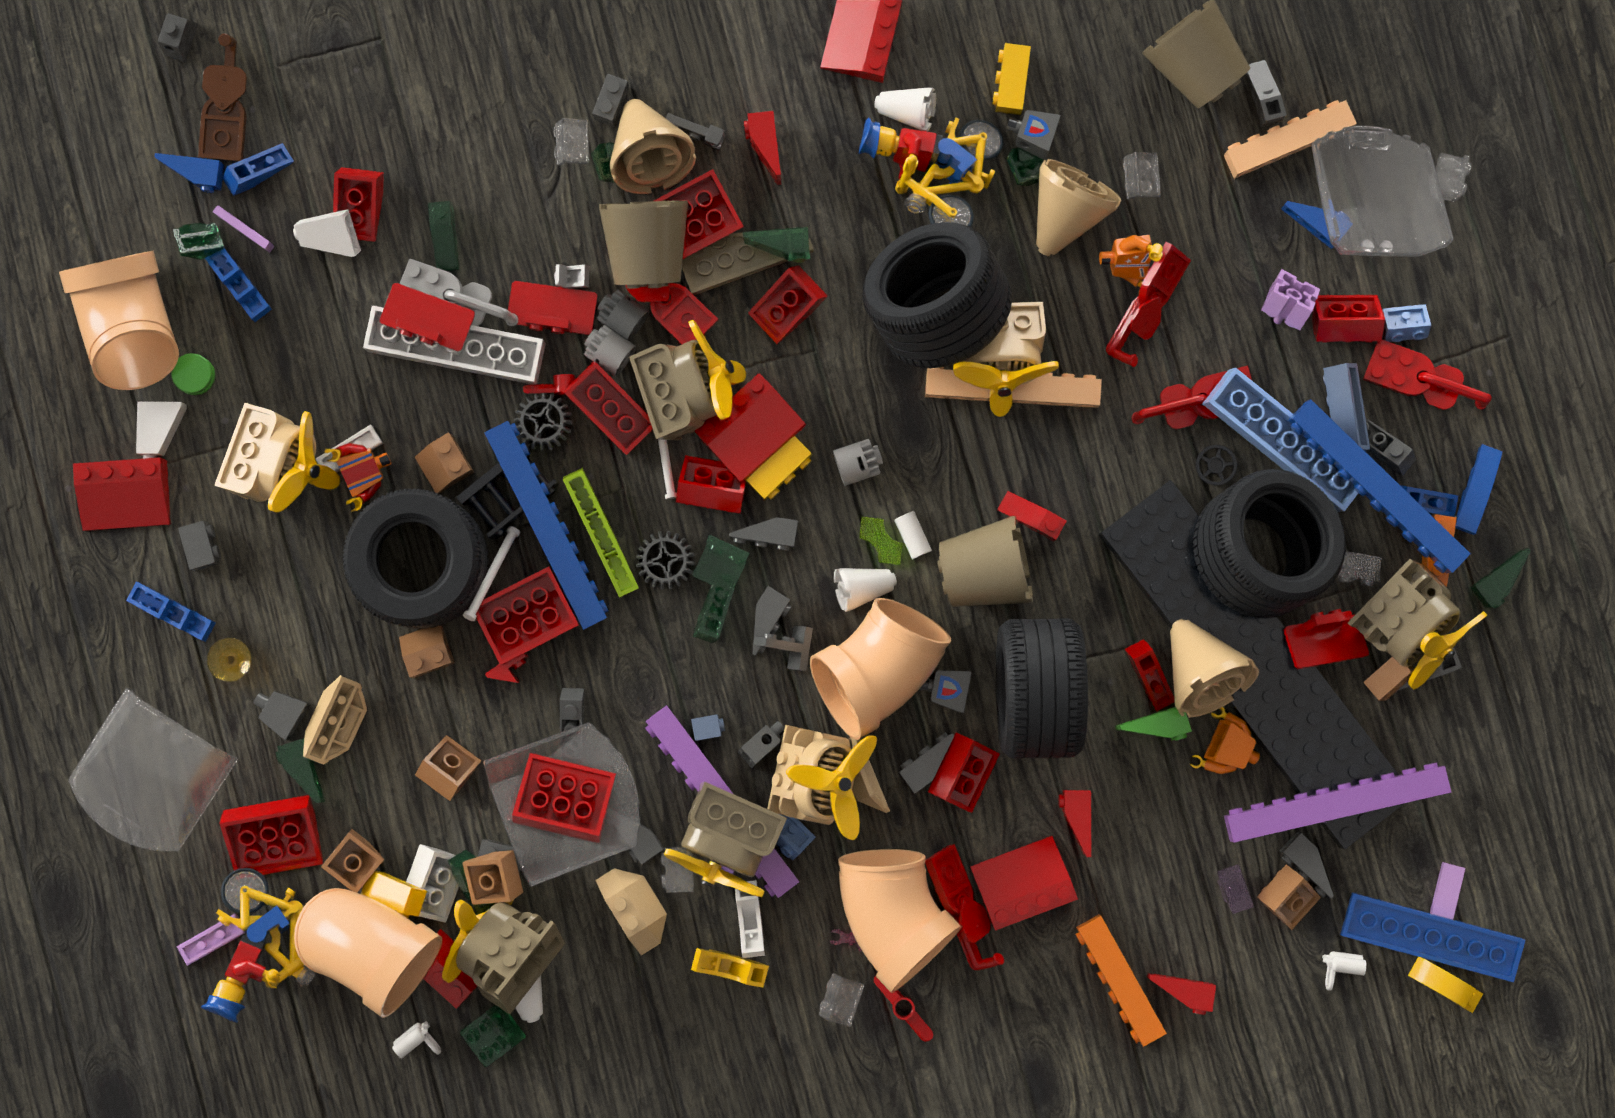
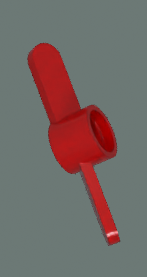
M554 375L553 384L523 386V392L527 394L554 393L565 395L563 391L575 380V375Z
M875 976L874 983L891 1002L894 1015L901 1020H905L922 1041H930L933 1038V1032L915 1011L912 999L908 996H902L898 990L891 993ZM900 1000H907L911 1003L912 1009L909 1014L903 1016L896 1012L895 1007Z

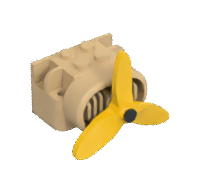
M1043 302L1012 303L1004 326L990 344L974 356L953 365L954 374L960 380L980 388L990 389V408L994 415L998 417L1004 416L1009 412L1013 401L1012 391L1016 387L1048 374L1059 367L1058 361L1041 364L1040 354L1043 350L1046 333Z
M244 403L215 486L244 499L249 498L257 502L269 499L268 509L273 512H281L302 493L307 483L323 489H334L340 484V476L333 469L317 464L315 460L316 440L313 435V421L310 412L304 411L301 424L298 426L272 410Z
M785 725L780 752L777 755V766L772 777V789L767 809L787 817L826 825L832 824L835 820L841 834L847 839L855 840L859 833L860 821L857 802L852 788L855 776L867 763L875 749L877 737L873 735L866 736L851 749L850 741L847 738Z

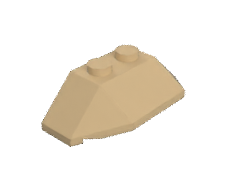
M340 675L323 691L305 730L303 750L305 758L324 765L329 760L349 750L367 711L360 683Z
M850 737V748L853 749L861 739L855 740ZM868 760L855 776L852 788L853 795L861 803L885 813L890 812L871 763Z
M614 868L596 879L607 905L638 952L643 955L659 945L667 913L643 875Z

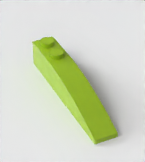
M581 468L564 476L563 481L618 596L621 597L638 589V584L584 469Z

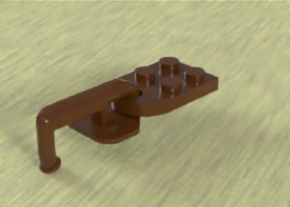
M224 33L218 38L220 45L225 47L224 66L210 65L203 72L202 88L210 99L206 101L201 112L198 157L239 162L243 160L246 111L238 99L246 92L247 76L243 69L235 67L236 39Z

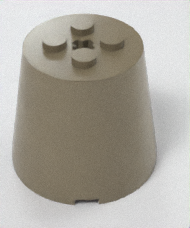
M1208 0L1202 5L1205 9L1193 11L1155 41L1158 44L1153 48L1150 45L1142 52L1197 109L1209 101L1212 103L1216 102L1223 96V91L1237 86L1241 82L1240 78L1251 69L1215 0Z
M688 201L599 204L614 284L627 285V288L647 287L648 284V288H660L661 286H668V283L681 281Z
M1016 516L1005 518L939 542L940 556L938 568L944 577L942 582L944 594H948L952 607L1033 602L1032 586H1028L1026 578L1030 577L1029 566L1021 530L1016 528V524H1018Z

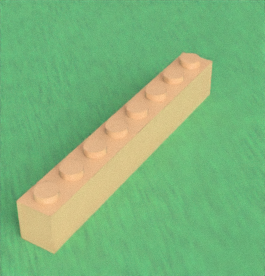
M944 367L927 368L925 397L990 401V389L980 388L960 380L955 376L953 370H946ZM1048 373L1016 387L1012 391V403L1098 408L1101 399L1102 379H1096L1095 375H1083V378H1074V374L1064 373L1061 374V377L1053 376V373Z

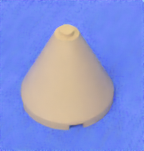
M639 99L629 100L623 107L610 160V171L615 183L621 189L636 194L652 193V188L663 186L665 190L679 183L689 174L696 161L695 147L691 138Z
M1048 159L1047 162L1044 160L1039 171L1036 245L1039 247L1038 251L1046 256L1057 254L1117 210L1121 198L1111 188L1100 181L1096 183L1088 178V174L1056 160Z
M1180 619L1173 623L1170 636L1175 707L1181 716H1184L1183 712L1187 713L1189 718L1213 712L1234 700L1232 695L1241 688L1245 692L1255 682L1259 675V669L1252 659L1189 620Z

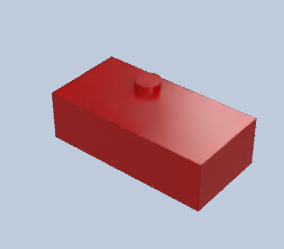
M595 361L563 391L625 455L653 429L648 414Z

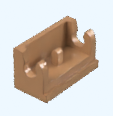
M1391 657L1365 680L1364 684L1379 701H1386L1408 682L1415 668L1412 665L1403 667Z

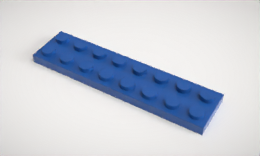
M1353 892L1351 893L1340 934L1347 938L1510 982L1515 980L1526 941L1524 938Z

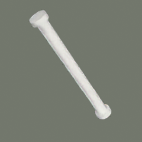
M658 439L667 492L665 499H674L677 497V493H675L667 440Z
M508 527L507 535L469 609L465 610L463 614L466 619L475 621L476 613L515 537H518L520 534L517 528Z

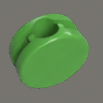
M189 353L178 358L176 366L171 371V376L175 386L181 391L190 395H201L212 387L215 381V370L211 362L203 356Z

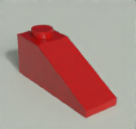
M1007 491L997 511L1008 517L1016 516L1019 523L1053 542L1057 540L1067 520L1009 491Z
M1143 639L1126 648L1125 651L1154 709L1159 711L1174 703L1175 698L1150 645Z
M1062 790V794H1059V808H1062V812L1084 856L1091 857V790Z
M1147 973V978L1193 1009V1013L1206 1015V1011H1213L1216 991L1215 984Z

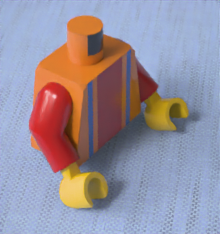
M352 443L339 446L336 449H326L325 453L332 452V458L327 460V462H337L352 497L356 496V498L347 500L346 504L355 503V508L351 512L360 510L362 504L372 498L381 486L383 474L380 469L391 465L387 452L375 457L371 448L367 449L364 445Z

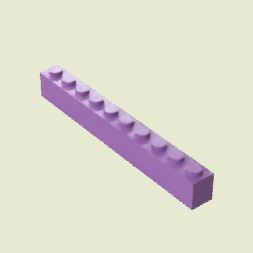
M667 705L646 720L648 726L645 729L652 738L658 737L661 741L658 746L665 755L670 753L674 759L672 765L678 773L682 771L688 778L684 781L692 791L694 789L699 791L700 784L707 782L732 793ZM775 849L769 855L763 856L755 875L758 879L764 878L767 882L764 887L771 896L776 894L779 898L799 883Z
M1437 763L1424 765V769L1416 771V768L1402 770L1403 774L1394 776V773L1380 775V780L1373 781L1372 777L1361 779L1359 784L1351 786V783L1337 785L1338 789L1329 791L1328 787L1315 790L1316 794L1310 796L1307 795V792L1296 794L1293 800L1286 801L1285 797L1272 800L1273 804L1264 806V802L1250 805L1251 809L1245 811L1242 810V807L1231 809L1228 815H1224L1230 842H1238L1451 793L1445 766H1438Z

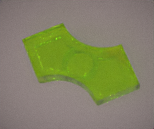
M862 517L859 539L866 540L874 546L878 554V563L900 565L903 543L893 540L886 533L884 519Z

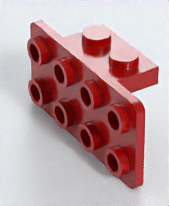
M514 281L511 287L508 311L517 315L518 323L516 325L528 326L531 330L543 331V329H549L552 333L556 334L570 332L590 335L593 331L598 296L595 292Z
M394 283L381 314L380 323L399 330V334L405 337L412 338L416 336L421 338L420 341L433 346V343L459 352L463 349L475 313L471 309L399 283Z
M1341 609L1330 611L1327 615H1324L1323 612L1315 613L1310 616V620L1303 624L1284 628L1293 663L1297 669L1358 659L1369 655L1364 635L1357 628L1348 624L1355 616L1352 615L1351 610L1342 612Z

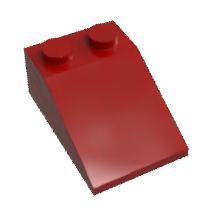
M774 112L748 113V120L744 121L746 139H750L752 148L776 184L782 185Z
M341 167L334 173L333 213L348 209L357 239L375 242L383 198L384 173Z
M797 265L789 267L748 314L776 344H779L812 314L828 296Z

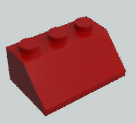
M1318 295L1312 311L1313 332L1316 342L1382 341L1385 317L1378 295Z
M685 455L678 481L676 502L706 507L708 509L741 513L747 481L745 480L741 483L720 461Z
M956 732L928 792L972 813L1000 754Z
M440 929L437 934L442 937L441 948L423 979L457 1009L477 986L473 978L462 971L450 983L443 980V968L454 940Z

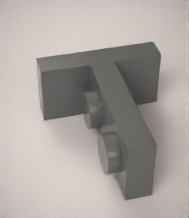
M794 626L792 638L782 636V640H777V635L764 633V637L754 638V645L790 651L787 669L806 671L813 628Z

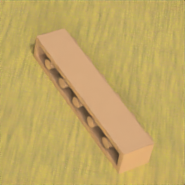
M1336 100L1326 105L1327 108L1319 111V109L1312 110L1303 119L1299 117L1293 118L1284 127L1280 128L1277 125L1267 130L1268 133L1263 136L1256 134L1248 138V142L1244 144L1237 142L1230 145L1224 157L1233 178H1238L1351 130L1357 123L1347 101L1339 103Z

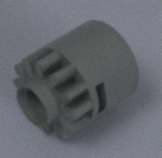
M618 289L613 295L608 293L598 306L600 312L597 319L630 341L645 323L649 311Z

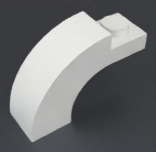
M754 880V881H746V882H749V883H751V884L757 886V881H756V880ZM735 889L742 957L765 956L759 897Z

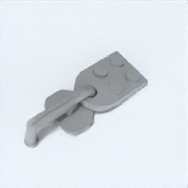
M409 259L400 281L401 285L443 300L447 299L448 302L473 310L475 313L472 322L473 326H479L483 322L486 313L504 319L509 326H515L518 323L517 315L505 308L490 304L492 292L488 287L475 282L462 287L459 279L450 272Z

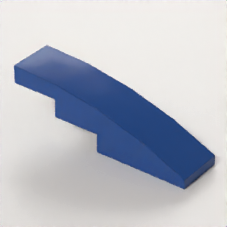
M219 240L201 252L220 280L226 285L254 322L272 310Z
M1484 444L1479 447L1475 465L1470 471L1467 487L1462 493L1456 516V529L1472 535L1476 534L1493 487L1502 451Z
M137 581L126 600L158 619L164 620L205 642L216 624L211 619Z

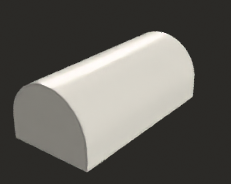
M914 511L894 520L912 560L932 551Z

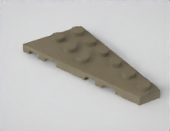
M786 230L775 233H766L764 231L753 234H746V232L732 233L683 259L682 269L691 293L697 295L812 253L814 248L807 230Z

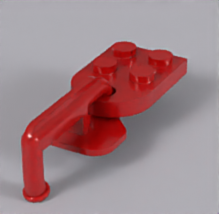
M1165 242L1162 247L1163 255L1160 261H1154L1153 265L1148 269L1140 287L1139 296L1132 301L1106 347V352L1109 356L1132 367L1137 365L1138 357L1136 354L1129 355L1121 351L1131 331L1144 340H1148L1153 336L1161 321V308L1169 300L1191 262V259L1168 242Z
M668 283V286H661L660 288H648V284L647 287L627 288V291L638 302H651L650 306L654 318L681 345L691 340H697L688 323L689 321L694 320L703 335L719 321L686 287L680 284Z
M1385 340L1377 341L1363 378L1364 381L1406 396L1423 394L1429 405L1442 410L1453 407L1458 395L1475 400V406L1478 409L1486 408L1492 399L1488 393L1463 385L1464 376L1459 369L1445 364L1434 368L1432 361L1424 354Z
M1248 366L1237 368L1252 380ZM1227 371L1201 378L1193 385L1192 389L1183 384L1166 387L1160 394L1161 404L1133 413L1131 417L1133 423L1141 424L1144 419L1164 414L1166 422L1171 428L1181 429L1193 425L1198 415L1205 419H1218L1219 417L1202 403Z
M955 844L948 845L926 859L925 864L944 909L961 926L957 936L967 961L973 970L1003 965L1004 957L1000 953H995L993 957L982 959L976 942L989 933L991 927L990 920L985 908L973 900L972 886Z

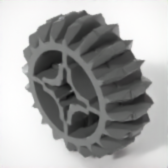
M534 393V401L530 397H526L529 404L525 405L521 402L519 405L523 408V411H515L521 418H514V422L520 424L516 426L518 431H523L518 435V438L523 439L527 437L524 443L529 445L532 442L531 448L534 450L538 444L541 451H544L545 444H547L549 450H553V442L559 447L561 446L558 441L560 437L564 441L567 440L563 433H571V430L566 428V425H573V421L566 420V418L571 417L572 413H564L569 406L567 404L560 406L563 400L558 398L555 401L554 394H551L549 399H547V393H542V399H539L538 394ZM546 405L539 414L530 413L535 407ZM552 407L556 408L560 414V424L551 420ZM547 416L546 420L550 424H543L542 427H539L541 424L536 419L543 420ZM527 419L536 425L534 437L527 430ZM549 429L557 430L551 437L541 439L545 431Z
M659 531L658 539L653 534L650 535L651 543L646 539L643 540L647 547L646 549L639 547L638 550L644 554L636 555V558L643 560V563H638L636 566L637 568L644 567V570L640 571L639 574L640 576L648 574L644 580L646 583L653 579L652 587L655 588L658 582H660L661 590H664L665 583H668V587L671 590L673 589L672 582H676V585L679 587L681 583L678 579L682 577L684 581H687L688 578L684 573H693L687 567L688 565H695L694 561H688V558H693L695 554H687V551L692 546H683L687 541L685 538L678 542V533L671 538L670 531H667L666 537H663V533ZM666 543H672L679 547L682 554L668 553ZM659 544V555L652 560H648L651 550ZM663 550L668 558L670 556L672 558L671 561H668V571L663 563H659L663 559ZM683 560L681 570L672 576V565ZM649 567H662L666 578L655 576Z

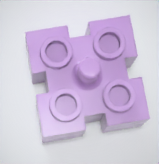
M1281 269L1269 289L1261 311L1270 317H1275L1273 321L1276 324H1281L1284 320V323L1289 327L1301 330L1313 311L1320 289L1306 281L1304 283L1297 281L1296 276Z

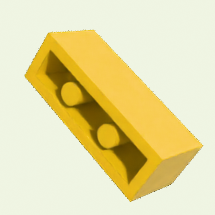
M1005 43L1004 49L999 50L998 63L1002 64L1001 71L996 72L995 84H999L998 92H994L992 105H996L995 112L1021 115L1031 46Z
M794 436L763 463L746 481L764 500L768 497L772 500L780 492L778 488L783 483L787 485L795 478L794 472L798 468L803 470L811 462L809 458L812 456V453Z
M374 871L363 885L361 891L362 895L396 910L406 918H409V915L419 917L427 893L422 888L380 871Z

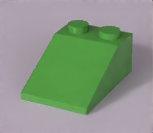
M1176 707L1115 726L1116 730L1171 738V741L1186 738V733L1192 731L1187 714L1183 712L1184 716H1181Z

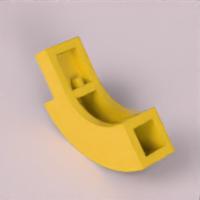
M697 948L691 970L763 988L769 966L736 955Z
M1421 957L1417 958L1408 976L1443 995L1471 1013L1474 1012L1483 995L1476 988Z

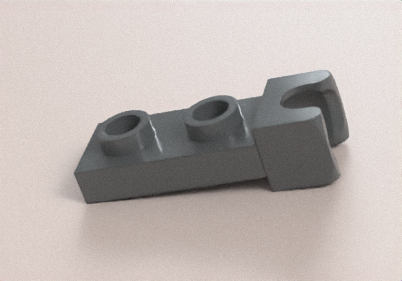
M670 113L667 114L666 119L688 134L692 140L698 142L704 140L706 146L720 150L725 138V130L713 125L707 128Z

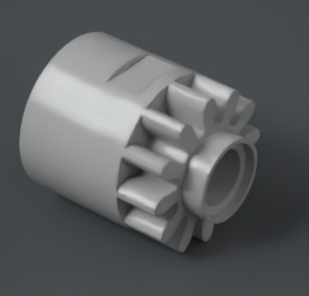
M606 325L601 327L599 331L594 329L584 343L587 346L584 355L615 377L625 368L630 361L629 357L636 350L634 344Z
M869 439L833 450L844 486L880 474L879 465L883 464L878 446L872 447Z

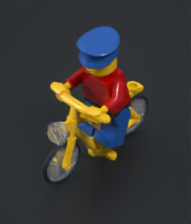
M867 118L864 124L859 154L866 153L875 158L876 154L889 157L892 152L894 153L893 161L899 163L900 166L899 181H897L895 190L898 194H903L910 187L914 192L905 200L907 209L917 214L924 212L927 204L930 206L928 214L931 224L947 222L971 227L974 221V214L972 208L964 199L955 195H943L940 197L937 195L965 190L979 193L983 188H988L995 170L991 169L989 174L982 172L983 161L997 157L1002 151L1004 143L1000 130L988 121L974 120L963 126L959 137L955 138V129L959 122V119L955 118L954 122L949 121L945 133L949 134L948 138H943L942 135L906 128L901 129L899 136H897L894 129L880 126L879 122H872L870 118ZM915 170L927 172L920 183L911 178ZM933 178H947L950 180V184L928 187Z
M251 868L234 870L222 883L221 897L223 903L230 911L240 914V919L232 918L218 909L216 914L219 915V918L217 920L228 927L230 924H233L242 931H247V936L243 935L225 973L226 980L218 982L213 994L209 995L207 1003L201 1006L206 1011L236 1023L238 1022V1013L245 1009V1006L241 1005L246 993L242 986L247 985L249 978L258 982L264 981L268 988H277L275 986H278L281 981L292 975L297 978L296 981L300 983L299 986L303 987L304 984L309 986L316 975L306 966L303 967L304 964L300 960L295 948V926L303 905L299 901H288L295 897L296 892L288 888L284 900L268 895L269 886L267 880L260 872ZM264 904L274 907L263 916H250V914L261 909ZM289 925L290 960L278 950L280 947V932L282 934L288 930ZM270 934L272 942L264 945L266 936ZM263 949L282 965L284 969L280 972L275 969L267 971L265 970L266 967L257 964Z

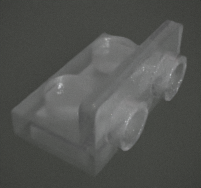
M562 118L554 126V137H556L554 156L557 159V165L589 163L588 120Z
M1134 152L1125 156L1123 168L1125 170L1127 199L1160 196L1157 153Z
M1440 153L1430 196L1454 202L1461 196H1464L1467 184L1464 183L1465 176L1469 175L1471 163H1469L1470 156L1458 157Z
M1345 551L1344 563L1337 577H1339L1341 582L1352 583L1353 580L1361 581V585L1374 586V583L1381 582L1379 574L1382 557Z
M683 847L665 848V851L666 849H671L693 857V852ZM661 853V866H665L666 875H662V888H666V893L693 892V872L664 856V853Z
M833 973L827 983L825 998L820 1004L819 1016L828 1021L851 1027L864 984Z

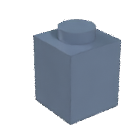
M718 714L691 719L695 741L722 736L721 732L725 731L723 718L719 719Z

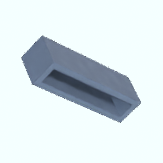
M1344 363L1323 368V381L1327 390L1326 401L1330 409V418L1364 451L1370 450L1357 364Z

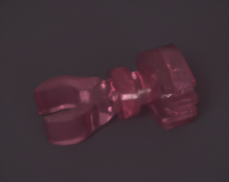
M840 929L831 931L840 935L839 941L830 940L832 944L849 943V945H854L855 943L857 944V949L862 951L852 932L848 934Z

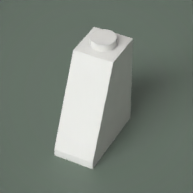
M348 209L302 219L294 225V236L296 240H299L300 246L349 257L356 256L361 251Z
M138 402L136 454L143 456V459L164 456L184 416L187 405L182 402Z

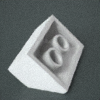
M419 845L406 882L427 891L419 914L420 917L446 923L464 874L463 862L467 859L437 848Z

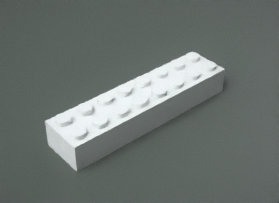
M372 306L363 346L367 352L532 385L538 383L546 345L543 339L471 325L463 349L457 352L433 343V346L420 341L421 338L416 336L408 338L399 334V330L380 323V317L384 308Z

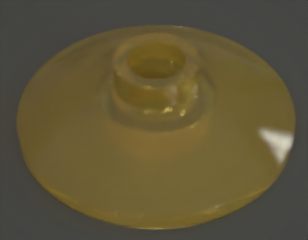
M224 638L214 643L207 655V665L212 675L217 679L228 682L236 681L248 672L251 665V654L248 647L242 641L235 638ZM229 656L234 657V663H228Z

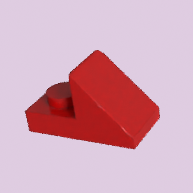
M524 653L502 665L498 664L485 675L487 678L520 683L511 669L514 667L516 670L526 663L524 659L529 656Z

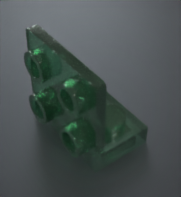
M709 535L706 541L707 545L693 576L732 594L750 557V553Z
M494 1005L460 1031L461 1036L484 1067L489 1066L526 1038V1035L512 1016L497 1005Z

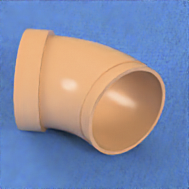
M154 250L59 271L64 292L70 293L93 374L99 382L113 389L135 390L153 385L165 378L174 369L179 358V349L155 273L159 272Z
M876 598L863 622L847 640L839 646L830 645L810 657V669L816 687L833 718L851 738L858 740L878 729L882 720L902 707L923 686L943 657L946 647L951 642V637L939 624L919 611L894 600Z
M878 849L849 853L838 859L840 866V891L844 911L858 945L869 962L878 971L876 977L891 993H894L920 972L955 937L961 926L946 910L941 912L935 904L927 884L926 858L924 854L900 849Z
M341 888L328 889L314 896L302 909L294 932L297 954L307 968L351 989L363 998L365 1006L382 1018L388 1017L395 1012L414 992L431 968L442 945V937L422 923L416 925L400 913L372 898Z

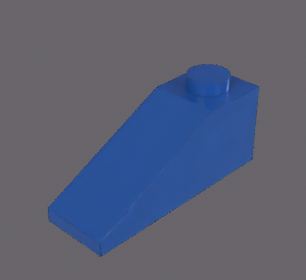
M282 143L227 166L222 179L233 196L260 184L292 164L294 160Z
M155 153V158L159 162L201 188V191L214 193V190L221 191L225 165L219 160Z
M1287 201L1281 208L1331 249L1352 226L1344 214H1338L1335 211Z
M1401 486L1428 513L1455 517L1458 495Z

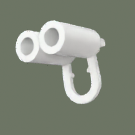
M1332 951L1329 955L1322 956L1323 962L1328 966L1325 979L1327 990L1331 991L1333 988L1335 972L1365 975L1366 960H1363V955Z
M427 1021L422 1024H414L393 1041L394 1046L392 1047L401 1059L423 1041L437 1055L441 1053V1048L428 1033L430 1025H428Z

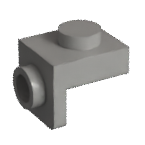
M556 264V271L554 273L555 285L569 289L589 288V266Z

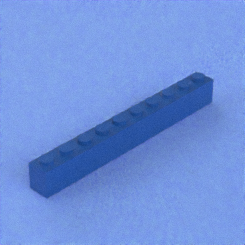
M1311 399L1306 401L1288 419L1291 423V429L1298 435L1302 434L1307 439L1306 443L1312 449H1318L1323 454V460L1331 466L1334 465L1339 470L1338 474L1344 480H1350L1355 485L1354 489L1357 493L1370 499V505L1378 512L1382 511L1387 516L1386 520L1393 527H1399L1403 531L1402 536L1411 543L1413 541L1419 547L1417 550L1424 557H1430L1435 562L1433 565L1441 573L1445 572L1446 574L1453 573L1471 554Z
M506 421L484 432L583 630L606 619L605 613L609 610L604 600H598L595 593L599 592L594 580L589 582L586 576L589 570L584 561L579 562L576 556L579 550L574 541L569 542L566 536L569 534L568 528L564 521L559 522L556 515L560 513L555 503L549 502L546 495L550 493L544 482L540 484L537 475L540 473L535 463L530 464L527 458L530 453L525 443L520 444L517 438L520 433L515 423L510 424L509 421Z

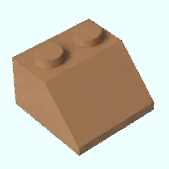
M449 432L430 443L415 456L436 493H441L474 473L453 435Z
M442 625L420 629L399 637L402 657L410 678H416L455 664Z
M446 735L425 757L415 776L451 801L476 770L481 760Z
M351 829L321 867L351 891L357 893L384 858L369 841Z
M514 850L492 852L463 862L472 905L511 902L523 893Z
M1287 864L1282 870L1277 872L1273 880L1257 896L1291 930L1321 898L1311 885Z

